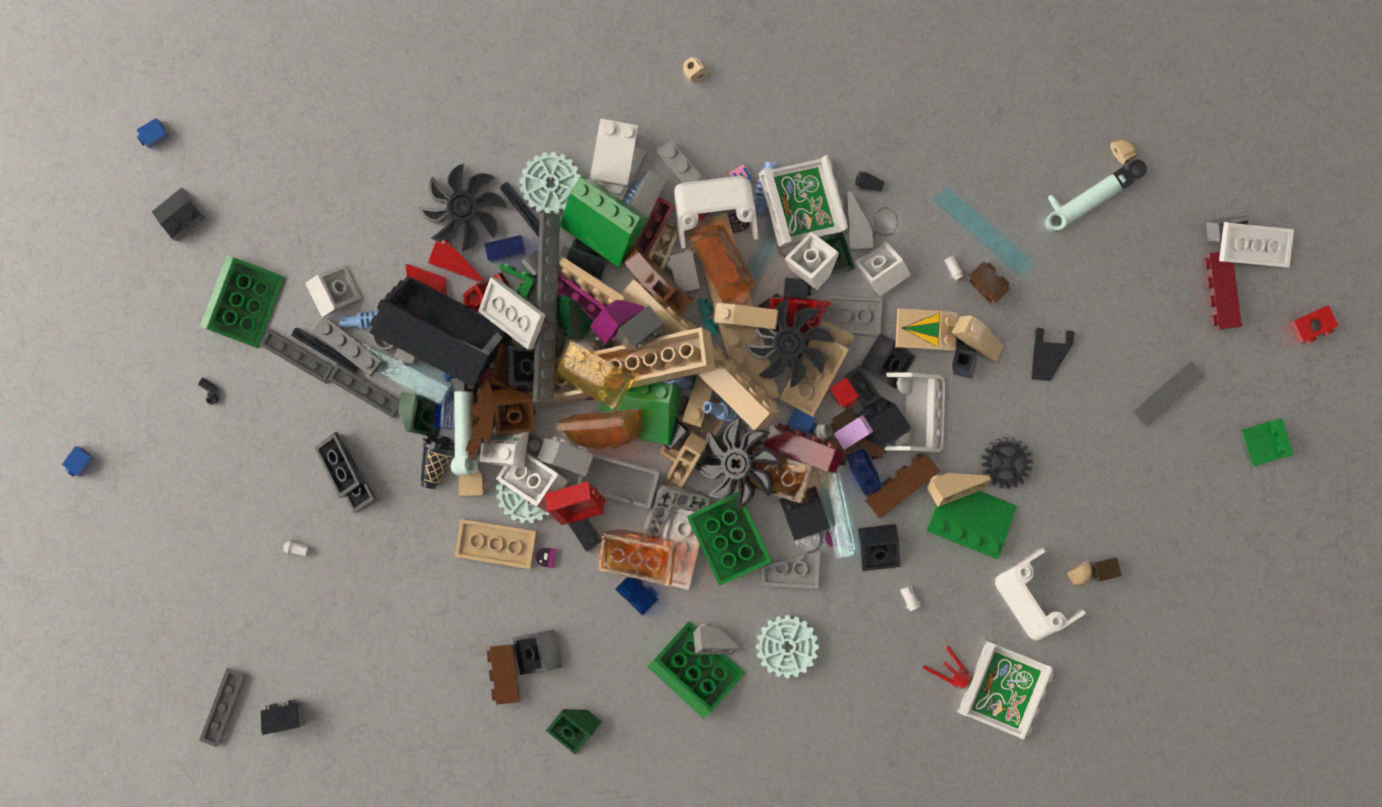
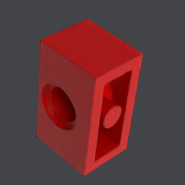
M1329 305L1290 322L1299 343L1306 342V344L1316 341V336L1322 333L1324 336L1335 332L1333 328L1338 326ZM1312 321H1316L1319 324L1317 331L1311 328Z
M844 378L828 389L840 409L843 407L848 409L857 403L855 399L859 396L847 378Z

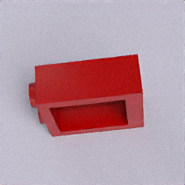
M589 482L545 494L547 511L561 525L604 514L605 498Z

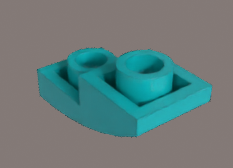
M700 297L697 299L701 319L707 331L711 332V337H714L719 333L716 330L719 326L713 319H708L713 314L711 311L713 306L707 298L703 300Z

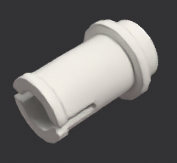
M955 255L944 261L952 274L951 278H954L955 281L965 276V270H962Z
M292 540L285 541L283 552H286V555L291 553L306 557L308 545L294 543Z
M912 585L900 590L908 605L907 609L909 608L910 611L921 607L919 604L921 602L917 600Z

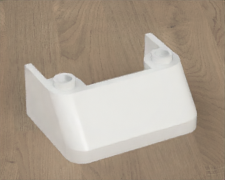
M733 176L685 182L675 187L674 197L678 238L682 248H686L684 230L696 227L699 213L736 209V215L740 221L750 222L754 239H758L751 183L747 177Z
M887 373V377L898 378L897 388L902 394H906V420L910 424L911 430L895 441L896 446H887L885 450L940 452L944 444V378L941 375L921 373Z
M1039 548L1000 573L995 579L997 589L1027 635L1036 641L1062 630L1086 614L1084 610L1079 609L1067 618L1057 611L1051 612L1046 616L1028 590L1025 583L1030 581L1034 575L1033 567L1029 562L1045 552L1043 548Z

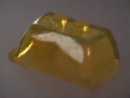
M569 339L560 362L555 369L556 376L615 411L635 379V376L572 339Z

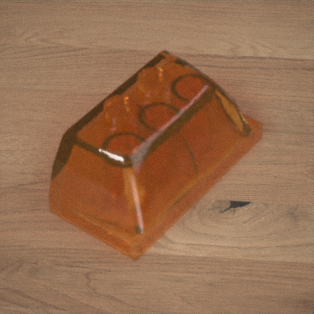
M721 219L686 237L723 304H727L757 287Z
M641 409L574 414L556 423L557 431H563L575 445L595 448L596 450L610 446L612 448H619L638 439L642 429Z
M756 446L753 448V453L761 449V447ZM779 453L777 454L781 458L782 465L766 462L757 463L758 469L767 470L772 476L773 489L771 494L803 503L814 466ZM751 477L750 480L754 487L762 490L759 484Z
M623 529L603 532L598 570L669 586L672 584L678 543L675 540Z

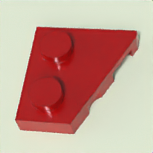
M405 264L407 276L448 296L445 277Z

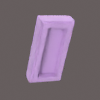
M862 415L835 432L834 435L845 450L872 433L873 430Z

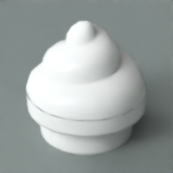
M821 422L815 427L813 435L824 442L833 436V429L829 423Z

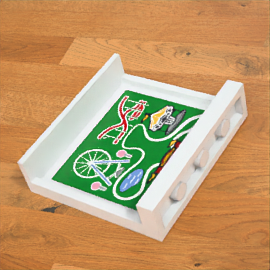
M828 155L821 159L772 170L771 168L763 169L759 173L779 247L799 243L810 232L820 238L842 233L848 229V218L843 212V200L839 197L837 191L838 182L833 176V165L828 159Z
M986 641L958 713L1024 740L1025 736L1029 737L1032 726L1030 724L1032 719H1036L1040 708H1038V704L1046 696L1047 690H1045L1047 682L1050 683L1053 678V668Z

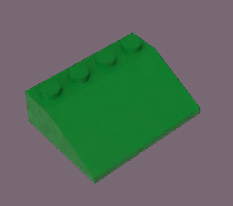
M579 177L570 192L560 227L616 266L621 267L649 218L591 178Z
M226 255L200 327L258 348L285 277Z
M657 382L600 395L599 432L670 445L682 389L673 384Z
M977 491L940 507L935 503L924 531L991 558L999 559L1017 505Z
M739 492L687 516L719 586L772 562V558L747 505L737 509Z
M688 621L647 667L704 719L723 700L745 672L726 655L695 654L693 632L697 628Z

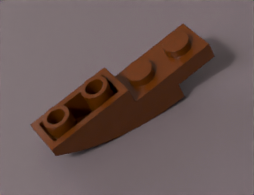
M637 247L624 261L634 276L660 302L668 304L679 315L694 300L665 275L666 272Z
M485 380L484 385L479 386L477 396H479L478 402H474L471 409L473 421H476L472 429L474 437L472 441H468L465 451L468 452V458L476 460L481 443L489 445L492 437L494 403L491 385L488 380Z

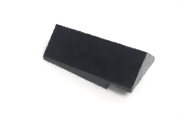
M334 432L314 447L338 497H346L353 513L380 501L342 434Z

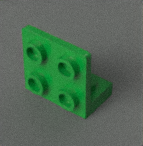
M504 263L503 266L499 264L497 267L499 271L525 281L524 284L520 283L517 294L526 301H529L536 281L533 279L534 276L523 270L521 273H518L515 267Z
M1282 418L1241 431L1252 466L1294 455Z

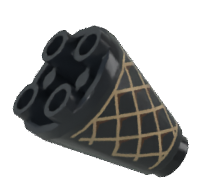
M424 434L421 441V486L428 489H436V486L439 485L455 457V443H451V438L446 436L435 438L431 434Z

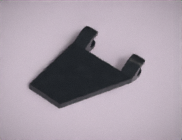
M1036 328L1031 379L1051 381L1073 345L1075 332L1066 331L1065 344L1043 342L1044 329Z

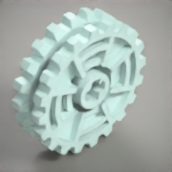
M544 152L542 157L536 155L533 162L528 161L526 163L527 169H522L524 177H521L519 181L523 184L520 187V191L525 193L523 198L525 202L529 201V207L532 209L536 207V211L540 214L542 211H545V213L551 214V212H554L555 215H559L561 210L564 211L570 192L578 178L581 177L580 174H577L579 171L578 167L572 166L573 161L571 159L566 160L563 154L557 156L556 152H552L551 155H547ZM549 179L550 181H552V179L555 180L554 188H552L551 186L550 188H547V181Z
M503 483L496 486V489L499 490L496 499L501 501L498 505L500 508L504 507L505 515H512V520L515 521L518 518L520 523H525L526 520H529V523H534L536 518L541 521L544 514L547 516L550 514L549 512H544Z
M785 615L784 619L778 616L776 621L769 620L768 626L761 628L763 633L757 637L760 640V643L756 644V649L760 650L757 656L762 658L761 665L763 667L767 666L769 673L774 671L777 677H780L781 674L785 678H789L790 675L798 677L799 672L806 673V668L813 666L812 659H817L818 656L815 653V650L819 649V645L815 644L818 638L817 635H812L814 630L812 627H807L805 620L800 622L797 616L793 619H790V615ZM785 641H789V644L793 645L792 650L789 649V652H785V649L782 648V644L785 645Z

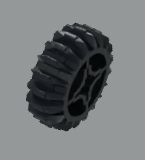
M1004 437L1003 444L1000 439H996L997 446L991 442L989 445L992 450L988 448L984 450L989 455H982L981 457L987 460V463H981V466H987V469L982 471L983 474L989 472L990 478H994L992 485L995 486L999 481V488H1003L1004 483H1006V488L1010 489L1011 483H1013L1015 488L1018 487L1017 480L1021 484L1025 483L1022 476L1029 478L1030 475L1026 473V470L1032 471L1033 469L1032 467H1027V464L1033 463V460H1027V457L1032 455L1031 452L1024 453L1028 447L1020 448L1022 441H1018L1015 445V438H1011L1010 443H1008L1007 437ZM1010 447L1016 450V452L1011 456H1006L999 449ZM994 454L999 459V465L995 470L992 468ZM1021 456L1022 468L1018 472L1015 467V461ZM1003 458H1006V460L1012 459L1009 463L1011 468H1008V466L1001 468L1005 463ZM1007 470L1013 474L1014 478L1003 479L998 474Z

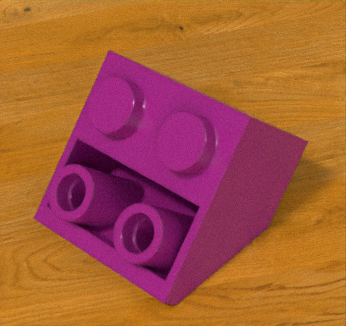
M617 299L603 308L590 327L604 344L610 340L614 342L616 341L618 329L645 309V307Z

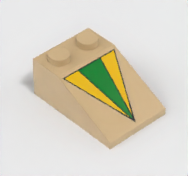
M897 309L895 347L932 351H956L957 337L952 334V331L958 321V312Z

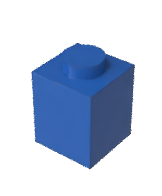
M157 118L136 129L139 133L137 136L142 146L146 145L148 148H152L169 137L162 123Z
M795 408L786 425L792 429L805 432L807 436L808 433H813L817 423L814 422L816 418Z
M75 446L62 463L66 468L64 471L73 477L75 475L82 476L95 457L80 446Z

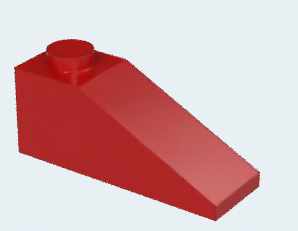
M445 240L441 242L435 241L428 261L430 265L484 283L485 280L454 247H451L452 243Z

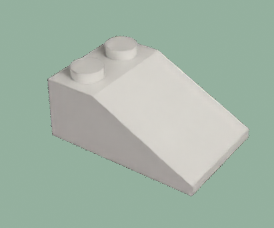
M600 119L590 175L592 180L628 186L638 125Z
M527 453L524 467L504 466L496 478L546 513L548 511L545 494L563 489L568 482L564 477Z

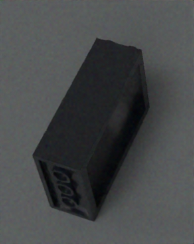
M410 276L400 280L397 286H394L391 292H388L385 298L380 300L377 306L379 312L373 316L370 322L372 328L369 332L472 387L475 386L495 361L499 343L503 344L507 336L506 332L481 313Z

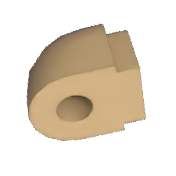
M689 58L683 65L685 74L693 83L700 82L708 74V70L697 58Z
M1126 139L1117 140L1110 145L1113 154L1122 166L1138 155L1135 145Z
M1088 560L1070 569L1067 574L1075 586H1083L1092 578L1093 569Z

